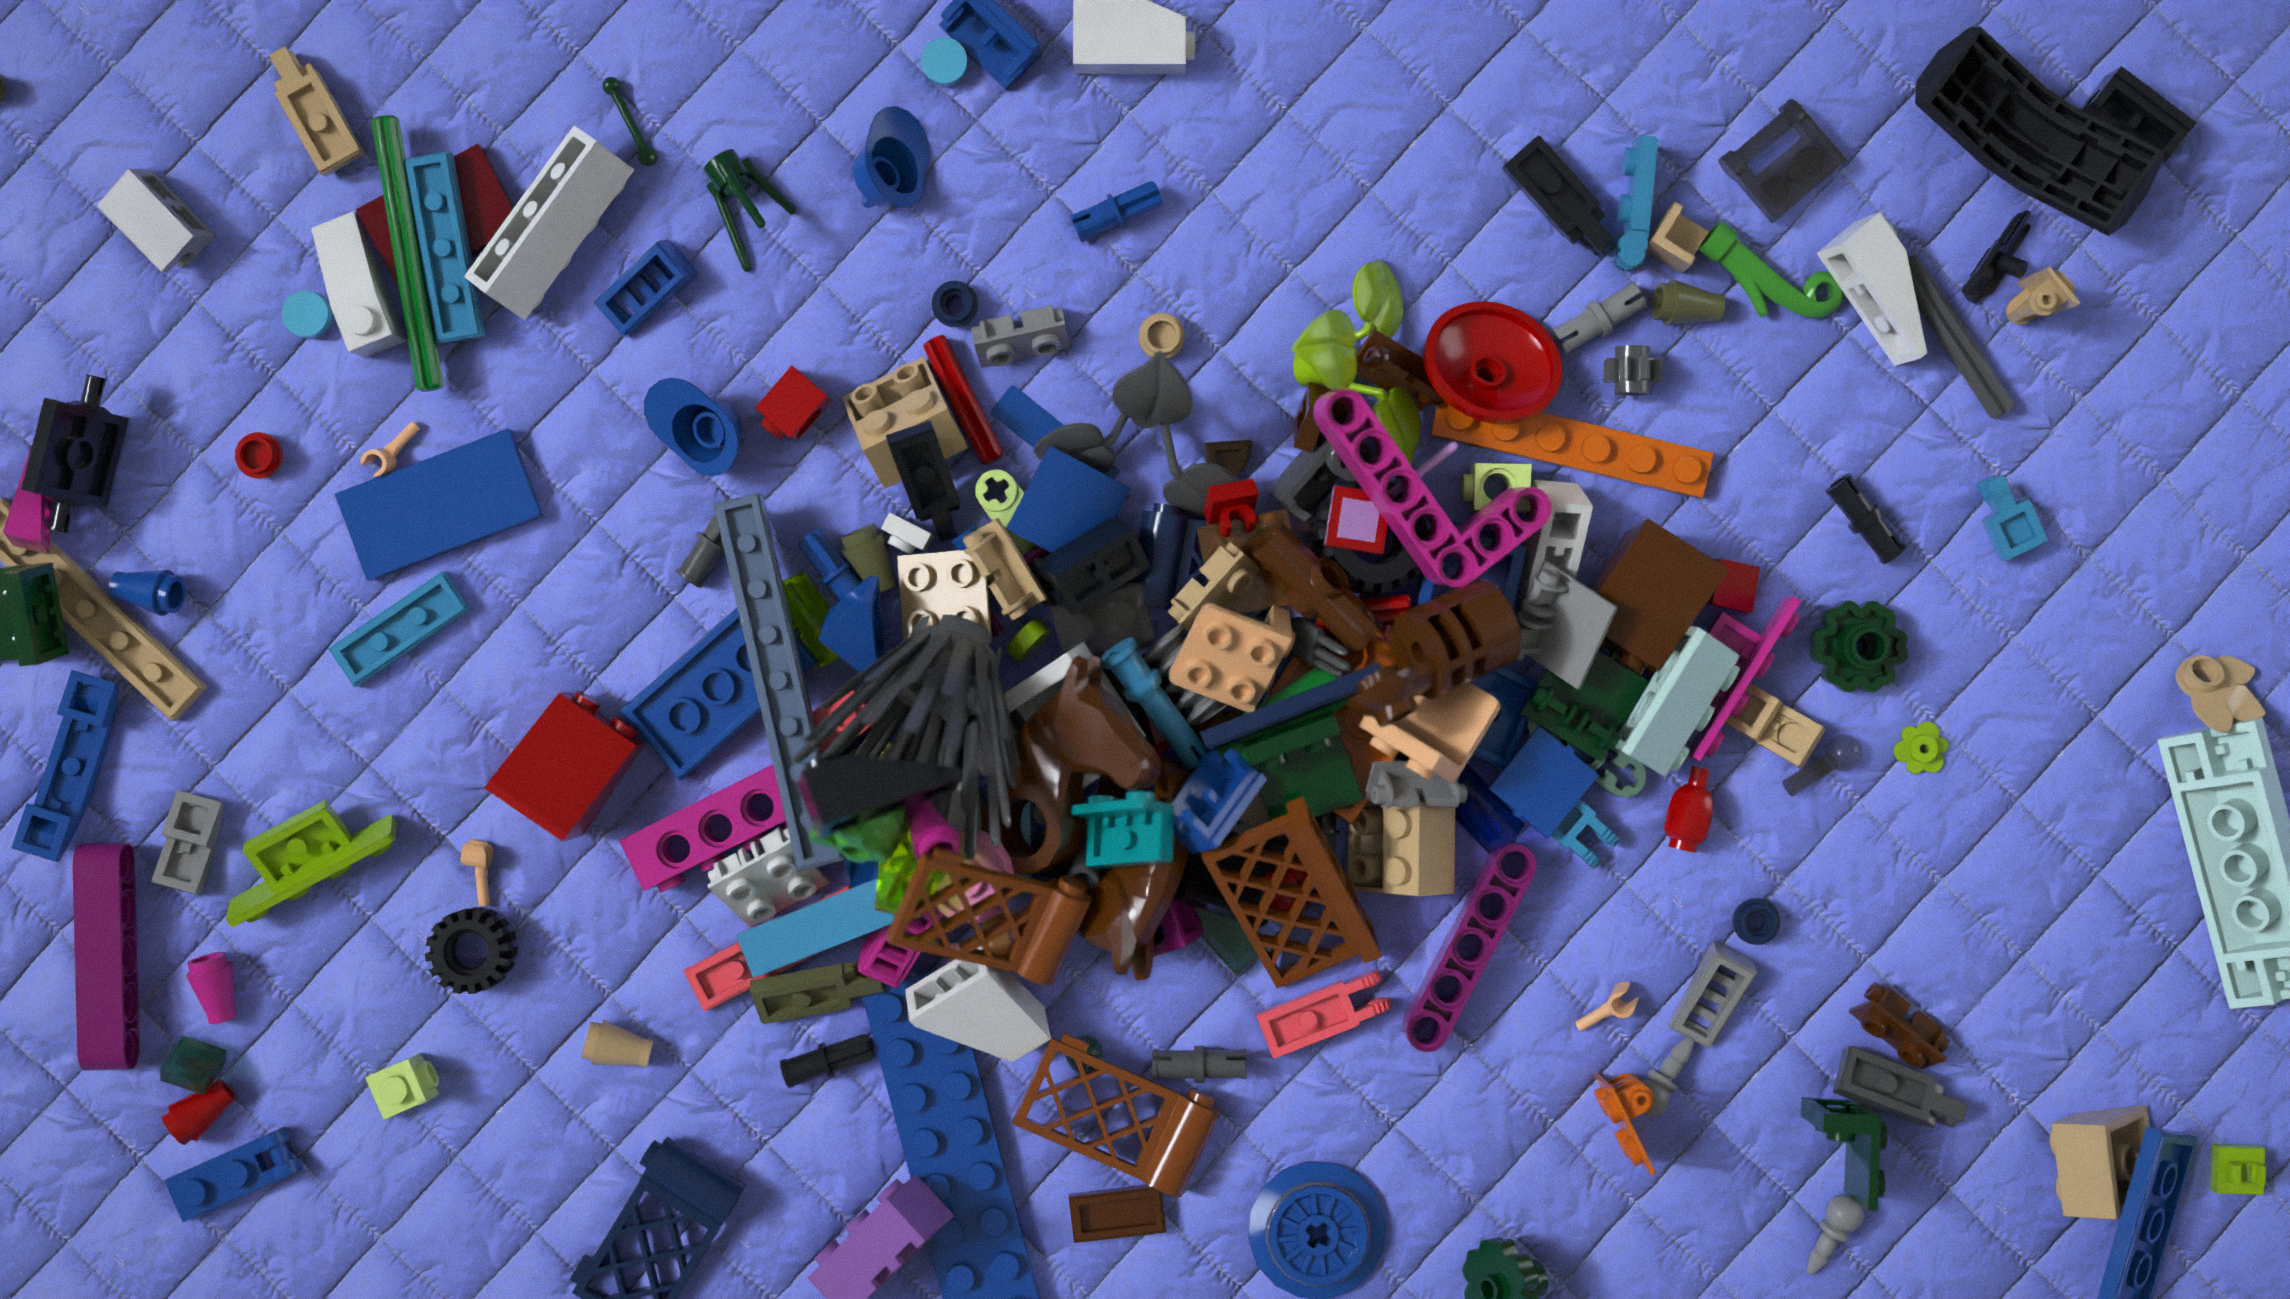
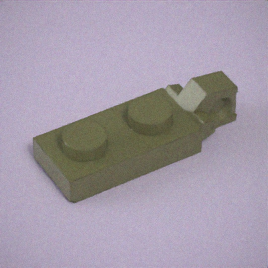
M858 961L750 980V993L760 1021L763 1024L852 1008V1001L865 995L884 992V983L858 971Z

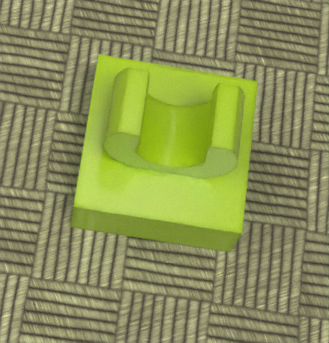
M2211 1143V1191L2217 1194L2264 1195V1185H2266L2264 1147L2259 1145Z

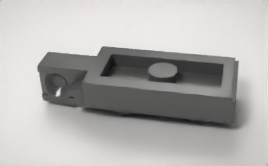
M1848 1046L1843 1050L1833 1093L1916 1125L1933 1128L1936 1122L1952 1128L1956 1124L1964 1122L1968 1105L1942 1095L1944 1087L1937 1084V1078L1854 1046Z

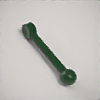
M607 77L602 83L603 91L612 96L639 149V161L645 166L654 165L658 158L657 153L654 149L647 146L619 92L621 86L619 80L615 77Z

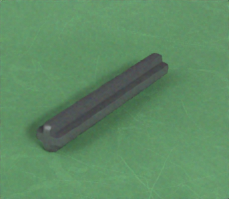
M1909 256L1908 261L1919 310L1988 415L1993 419L2003 416L2015 406V402L1919 256Z

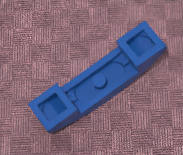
M71 670L57 714L63 716L34 804L26 803L11 847L12 849L60 862L83 818L102 768L114 724L119 683Z

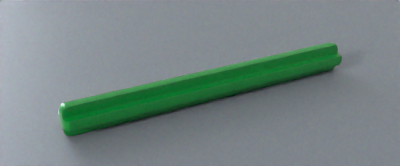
M384 115L373 118L371 124L415 386L419 391L430 392L443 388L444 383L403 159H406L400 122L394 115Z

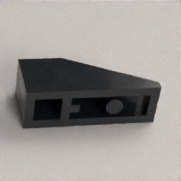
M824 755L805 765L806 769L801 771L797 786L818 839L954 792L957 790L963 775L959 767L857 755H845L834 759L833 755Z

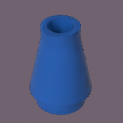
M170 570L130 573L117 571L110 579L109 593L113 599L123 600L157 615L164 616L168 613H176L182 607L186 587L184 580L179 576H175Z

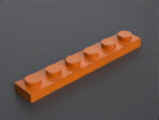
M1445 401L1440 405H1436L1429 435L1697 499L1704 497L1714 454L1705 450L1542 412L1529 420L1519 423L1491 424L1470 418L1451 407Z

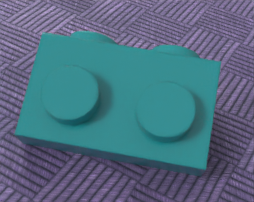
M1144 791L1127 792L1126 800H1118L1114 796L1096 795L1089 797V804L1071 806V816L1088 819L1086 867L1102 869L1172 862L1174 805L1155 801L1154 793Z

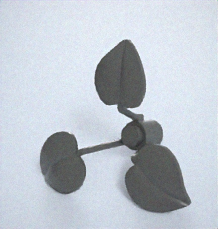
M1162 351L1156 353L1145 364L1125 374L1115 383L1112 399L1121 413L1108 436L1103 437L1101 430L1093 424L1073 423L1059 427L1037 441L1033 451L1036 457L1042 460L1050 445L1104 474L1113 466L1115 454L1108 446L1115 444L1128 418H1132L1134 424L1143 428H1151L1160 423L1170 472L1175 478L1164 485L1163 495L1170 505L1181 507L1182 513L1190 516L1205 517L1203 509L1208 487L1239 481L1231 471L1213 463H1197L1187 467L1184 472L1179 468L1169 424L1181 422L1188 417L1192 410L1193 398L1182 374Z

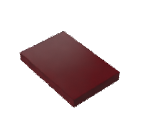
M476 144L454 156L472 256L484 250L514 208L510 197L480 144ZM381 195L357 208L356 211L399 289L384 195Z

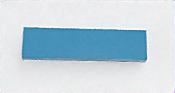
M446 151L403 159L436 344L445 345L486 337L478 288L464 277L473 265L454 154Z
M902 869L737 934L736 937L753 978L892 924L908 887Z

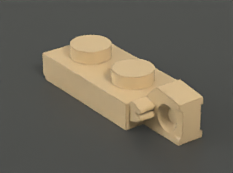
M286 46L270 54L269 57L282 78L273 83L277 90L274 94L320 174L326 177L364 156L365 152L321 74L315 70L314 66L308 63L302 67L295 53L292 50L289 51Z

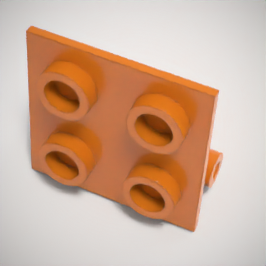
M1599 1073L1595 1074L1594 1076L1600 1088L1593 1091L1604 1114L1606 1116L1609 1115L1613 1124H1619L1621 1129L1614 1132V1135L1626 1158H1630L1635 1167L1642 1165L1651 1175L1656 1174L1630 1122L1631 1119L1651 1109L1654 1103L1652 1091L1635 1075L1630 1073L1620 1074L1608 1081Z

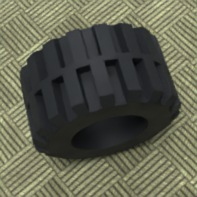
M1389 480L1387 484V491L1400 481L1393 483ZM1349 481L1341 485V487L1363 490L1357 481ZM1332 491L1324 497L1325 501L1317 505L1313 513L1316 516L1315 521L1309 524L1308 534H1313V542L1308 543L1309 549L1313 553L1315 552L1319 559L1327 557L1339 564L1349 578V589L1353 593L1364 594V596L1387 593L1407 585L1412 577L1418 576L1421 573L1420 568L1393 531V546L1390 554L1384 561L1376 564L1363 561L1351 549L1325 546ZM1403 491L1393 498L1392 501H1398L1402 497ZM1425 515L1419 516L1414 525L1415 533L1420 540H1424L1431 530L1427 528L1426 521L1429 519Z

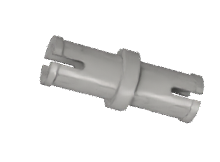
M1631 282L1627 287L1602 302L1593 301L1587 304L1585 312L1559 327L1551 329L1555 341L1574 333L1572 337L1558 344L1560 350L1565 355H1568L1571 351L1599 334L1603 337L1613 332L1612 327L1641 310H1645L1647 303L1644 296L1636 298L1625 305L1627 300L1641 293L1637 285Z

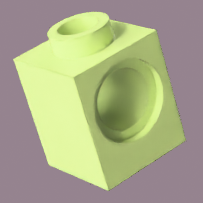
M1474 463L1470 466V474L1462 475V502H1469V512L1477 513L1492 500L1484 492V482L1489 476L1502 478L1506 483L1507 490L1517 487H1531L1532 464ZM1522 496L1517 502L1516 513L1525 514L1531 511V506L1528 499Z

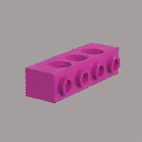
M772 764L619 840L643 891L657 886L659 892L662 893L686 881L682 872L696 865L699 866L701 872L707 871L714 867V863L726 858L724 851L738 844L747 851L751 849L750 843L753 841L761 844L760 839L766 836L765 831L779 824H782L784 830L788 828L774 766ZM758 793L766 794L773 801L774 811L768 819L757 817L752 810L753 798ZM716 814L726 816L732 824V832L726 840L715 837L711 831V820ZM674 835L683 836L689 842L690 853L685 860L676 859L670 853L669 842Z

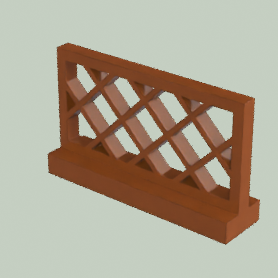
M1304 796L1286 803L1287 814L1224 840L1217 848L1201 852L1202 860L1277 989L1359 954L1365 964L1382 957L1375 928ZM1286 833L1290 840L1284 853L1263 849L1266 840ZM1233 854L1246 857L1240 872L1221 868L1218 861ZM1257 860L1278 865L1271 879L1250 875ZM1288 868L1308 873L1302 887L1281 882ZM1244 886L1265 891L1259 905L1240 901L1239 897ZM1276 893L1296 898L1289 912L1269 907ZM1306 900L1326 906L1320 919L1300 915ZM1263 919L1284 923L1277 937L1258 933ZM1294 926L1314 930L1307 944L1288 940ZM1324 933L1343 937L1346 942L1332 949L1318 947ZM1281 951L1301 955L1298 963L1280 970L1276 964Z

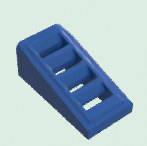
M660 240L648 249L594 303L623 337H627L686 287L698 275V272L670 240ZM659 260H662L675 275L673 278L658 263ZM649 271L662 286L659 291L643 275L645 272ZM634 283L649 300L647 303L643 304L629 288L631 284ZM620 295L635 312L631 318L614 300L617 296Z

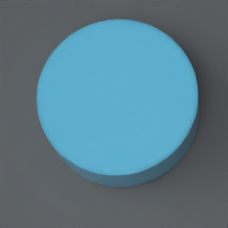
M939 37L930 41L925 46L921 55V65L926 77L932 83L942 87H949L959 83L965 77L968 70V57L964 47L958 41L949 37Z
M302 290L295 292L283 304V323L291 333L308 339L317 338L323 335L332 323L333 312L329 302L323 296L312 291Z

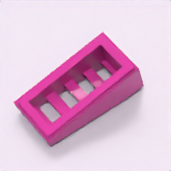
M30 449L3 533L13 546L48 554L50 548V529H48L51 520V500L45 495L21 490L31 452Z
M935 906L933 908L940 921L943 913ZM927 911L919 915L924 918L922 922L913 918L910 920L906 930L913 933L912 935H917L934 926ZM890 924L871 932L860 947L858 971L893 988H898L911 970L921 951L903 947L898 949L885 943L887 941L885 937L891 926Z

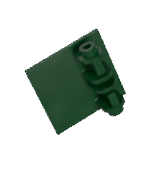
M1598 651L1580 690H1577L1546 669L1520 713L1601 762L1608 749L1613 750L1620 740L1621 734L1619 731L1649 681Z

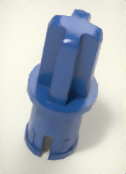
M1149 181L1115 197H1112L1110 193L1107 195V200L1075 214L1073 213L1070 215V218L1082 243L1097 234L1119 225L1121 229L1125 228L1124 222L1160 207L1163 204V199L1155 182Z
M820 529L812 530L798 542V547L823 578L820 581L822 586L827 583L840 601L861 584L849 567L851 563L843 560Z

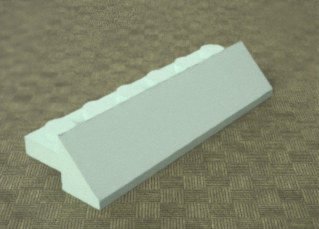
M2263 717L2233 722L2228 733H2221L2208 726L2158 739V744L2229 1009L2275 1005L2281 1000L2290 999V818Z

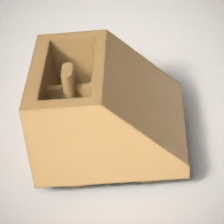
M925 357L903 364L895 371L871 383L863 384L853 392L841 397L861 448L884 489L902 481L886 439L888 434L931 420L945 459L968 448Z
M1368 800L1354 824L1348 823L1347 878L1354 891L1409 896L1455 893V808H1449L1448 806H1426L1425 801L1420 800L1418 806L1383 809L1380 804H1374L1372 800Z

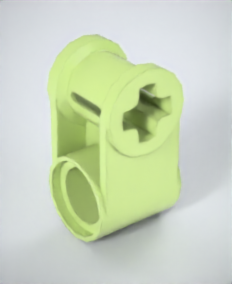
M1000 469L989 470L982 474L975 487L977 500L990 519L993 521L999 518L1004 528H1006L1024 494L1014 478L1009 473ZM992 479L997 484L1005 481L1009 486L1004 491L1007 500L1001 504L996 499L988 502L984 498L988 493L986 483ZM1006 529L1022 556L1037 546Z

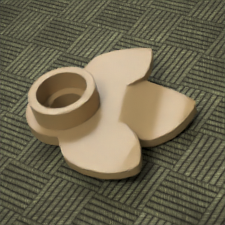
M2197 655L2184 660L2177 668L2175 677L2178 686L2191 697L2192 709L2196 716L2211 729L2221 733H2228L2233 722L2264 717L2266 714L2262 705L2245 686L2254 675L2255 668L2244 661L2230 656H2221L2213 659L2206 655Z

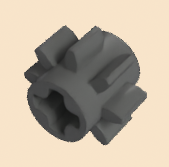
M1650 346L1615 347V358L1604 360V383H1615V395H1649L1650 383L1662 381V358L1650 359Z

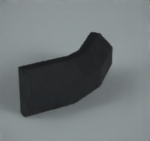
M1981 26L1969 27L1938 50L1916 81L1915 105L1985 168L2017 190L2107 236L2120 229L2131 218L2148 194L2164 159L2163 150L2075 108L2047 89Z

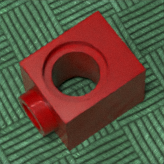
M791 365L755 408L765 416L760 424L778 440L782 441L787 435L798 442L832 402V399Z

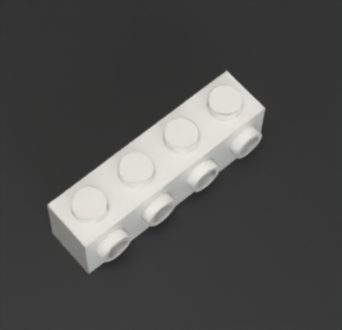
M573 126L464 277L489 297L523 320H526L532 310L542 302L545 292L558 274L568 266L572 255L585 237L595 229L599 218L615 196L622 192L626 181L634 169L597 140L576 126Z

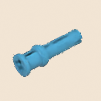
M1129 637L1120 641L1101 657L1103 668H1110L1124 687L1123 695L1127 700H1131L1132 703H1139L1181 759L1186 769L1194 768L1200 762L1197 757L1200 755L1203 758L1210 750L1202 743L1161 688L1162 680L1160 673L1156 668H1149L1136 650L1138 644L1134 638Z

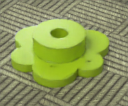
M1922 722L1916 728L1913 726L1903 728L1901 731L1903 740L1898 741L1893 748L1895 758L1900 762H1905L1907 770L1913 774H1918L1922 770L1931 773L1939 771L1944 764L1942 754L1947 751L1948 742L1946 739L1939 737L1938 727L1932 722ZM1921 745L1925 746L1923 753L1920 751Z

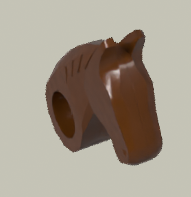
M1094 655L1090 657L1088 662L1086 658L1076 656L1072 660L1062 689L1041 705L1015 735L1014 738L1021 766L1020 768L1015 765L1017 776L1016 790L1009 785L1004 762L1010 811V828L1002 820L1001 803H999L1000 842L1011 857L1014 873L1033 875L1054 871L1073 861L1084 842L1085 819L1071 816V806L1083 804L1082 786L1084 773H1099L1109 776L1117 785L1130 792L1147 789L1160 776L1161 760L1158 754L1139 731L1125 705L1101 686L1103 661ZM987 794L982 814L981 831L990 834ZM1029 801L1039 807L1046 821L1047 835L1043 846L1038 851L1032 849L1027 844L1020 829V817L1024 806Z
M1157 753L1161 760V773L1154 782L1155 801L1169 804L1191 773L1181 762ZM1101 775L1096 795L1114 796L1118 800H1126V793L1130 791L1117 785L1109 776ZM1174 833L1171 863L1108 868L1099 873L1097 886L1086 890L1091 896L1092 901L1077 934L1089 943L1112 952L1113 966L1118 975L1127 974L1131 964L1135 980H1145L1150 977L1153 966L1154 932L1171 904L1189 855V851Z

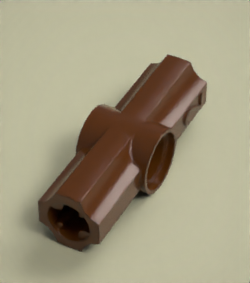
M1284 523L1273 529L1253 551L1252 554L1287 587V597L1294 609L1308 619H1315L1317 617L1352 652L1362 649L1380 631L1384 622L1349 589V578L1341 566L1327 557L1319 559Z

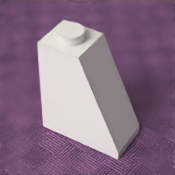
M1073 0V66L1075 74H1185L1186 60H1195V31L1186 32L1185 16L1149 0Z
M955 959L905 989L909 1021L915 1027L1013 1062L1023 1055L1036 1050L1040 1045L1051 1039L1045 1007L1008 970Z

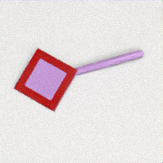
M1451 442L1415 470L1418 476L1421 478L1458 449V444ZM1400 481L1387 491L1391 500L1404 491L1402 482ZM1333 485L1324 545L1383 554L1388 524L1364 490Z

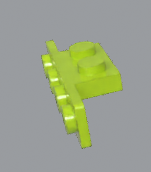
M325 799L246 841L242 852L264 881L229 901L226 921L231 927H235L244 921L248 923L255 922L262 918L272 906L286 899L293 901L300 898L309 891L312 885L327 877L335 879L343 875L350 869L353 863L368 855L369 857L381 855L392 846L396 839L397 820L392 814H389L351 834Z

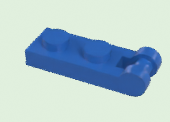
M285 1126L165 1179V1184L182 1222L302 1170L303 1167L298 1156L293 1158L286 1141L290 1140ZM266 1150L269 1151L275 1166L269 1169L261 1155V1152Z

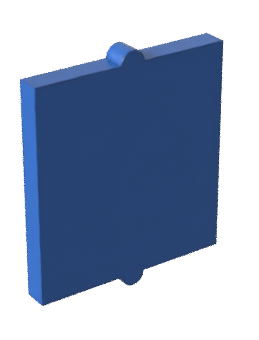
M1538 726L1488 787V790L1513 810V817H1522L1545 838H1549L1599 775L1573 754L1574 748L1572 746L1565 747L1543 727Z

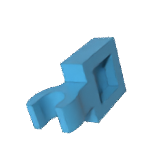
M2003 475L1997 478L1996 476H1991L1977 483L1982 498L1993 511L1992 514L1981 520L2000 561H2008L2049 541L2030 499H2021L2015 502L2009 484Z

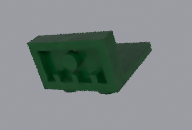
M53 562L0 567V660L18 659L19 666H31L69 654Z
M1332 711L1242 743L1250 766L1267 778L1259 791L1270 821L1287 814L1286 803L1301 796H1304L1314 817L1362 800V794Z
M1801 1097V1116L1815 1126V1130L1826 1133L1827 1139L1846 1142L1844 1192L1865 1210L1877 1211L1878 1198L1884 1197L1886 1187L1884 1171L1879 1169L1880 1150L1884 1151L1886 1149L1888 1140L1887 1126L1885 1122H1881L1882 1116L1866 1105L1851 1099Z

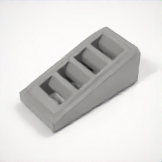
M1713 941L1702 958L1668 1024L1669 1028L1686 1037H1691L1695 1042L1711 1049L1758 973L1754 962L1731 948ZM1721 964L1736 972V974L1732 977L1719 970L1718 967ZM1710 980L1727 987L1726 993L1723 994L1708 986ZM1700 996L1719 1005L1717 1010L1715 1011L1697 1002ZM1690 1012L1709 1020L1708 1028L1688 1019L1687 1017Z

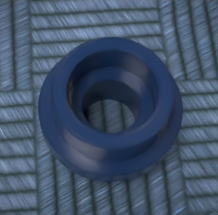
M949 281L939 286L932 298V310L935 317L943 325L951 328L963 327L975 318L978 311V298L968 284L961 281ZM952 297H960L964 301V307L958 313H951L947 309V303Z
M1750 898L1737 906L1733 913L1732 925L1735 933L1741 940L1752 945H1762L1771 941L1778 933L1780 916L1777 909L1770 902L1761 898ZM1758 912L1763 918L1762 925L1757 929H1751L1748 926V918L1751 914Z

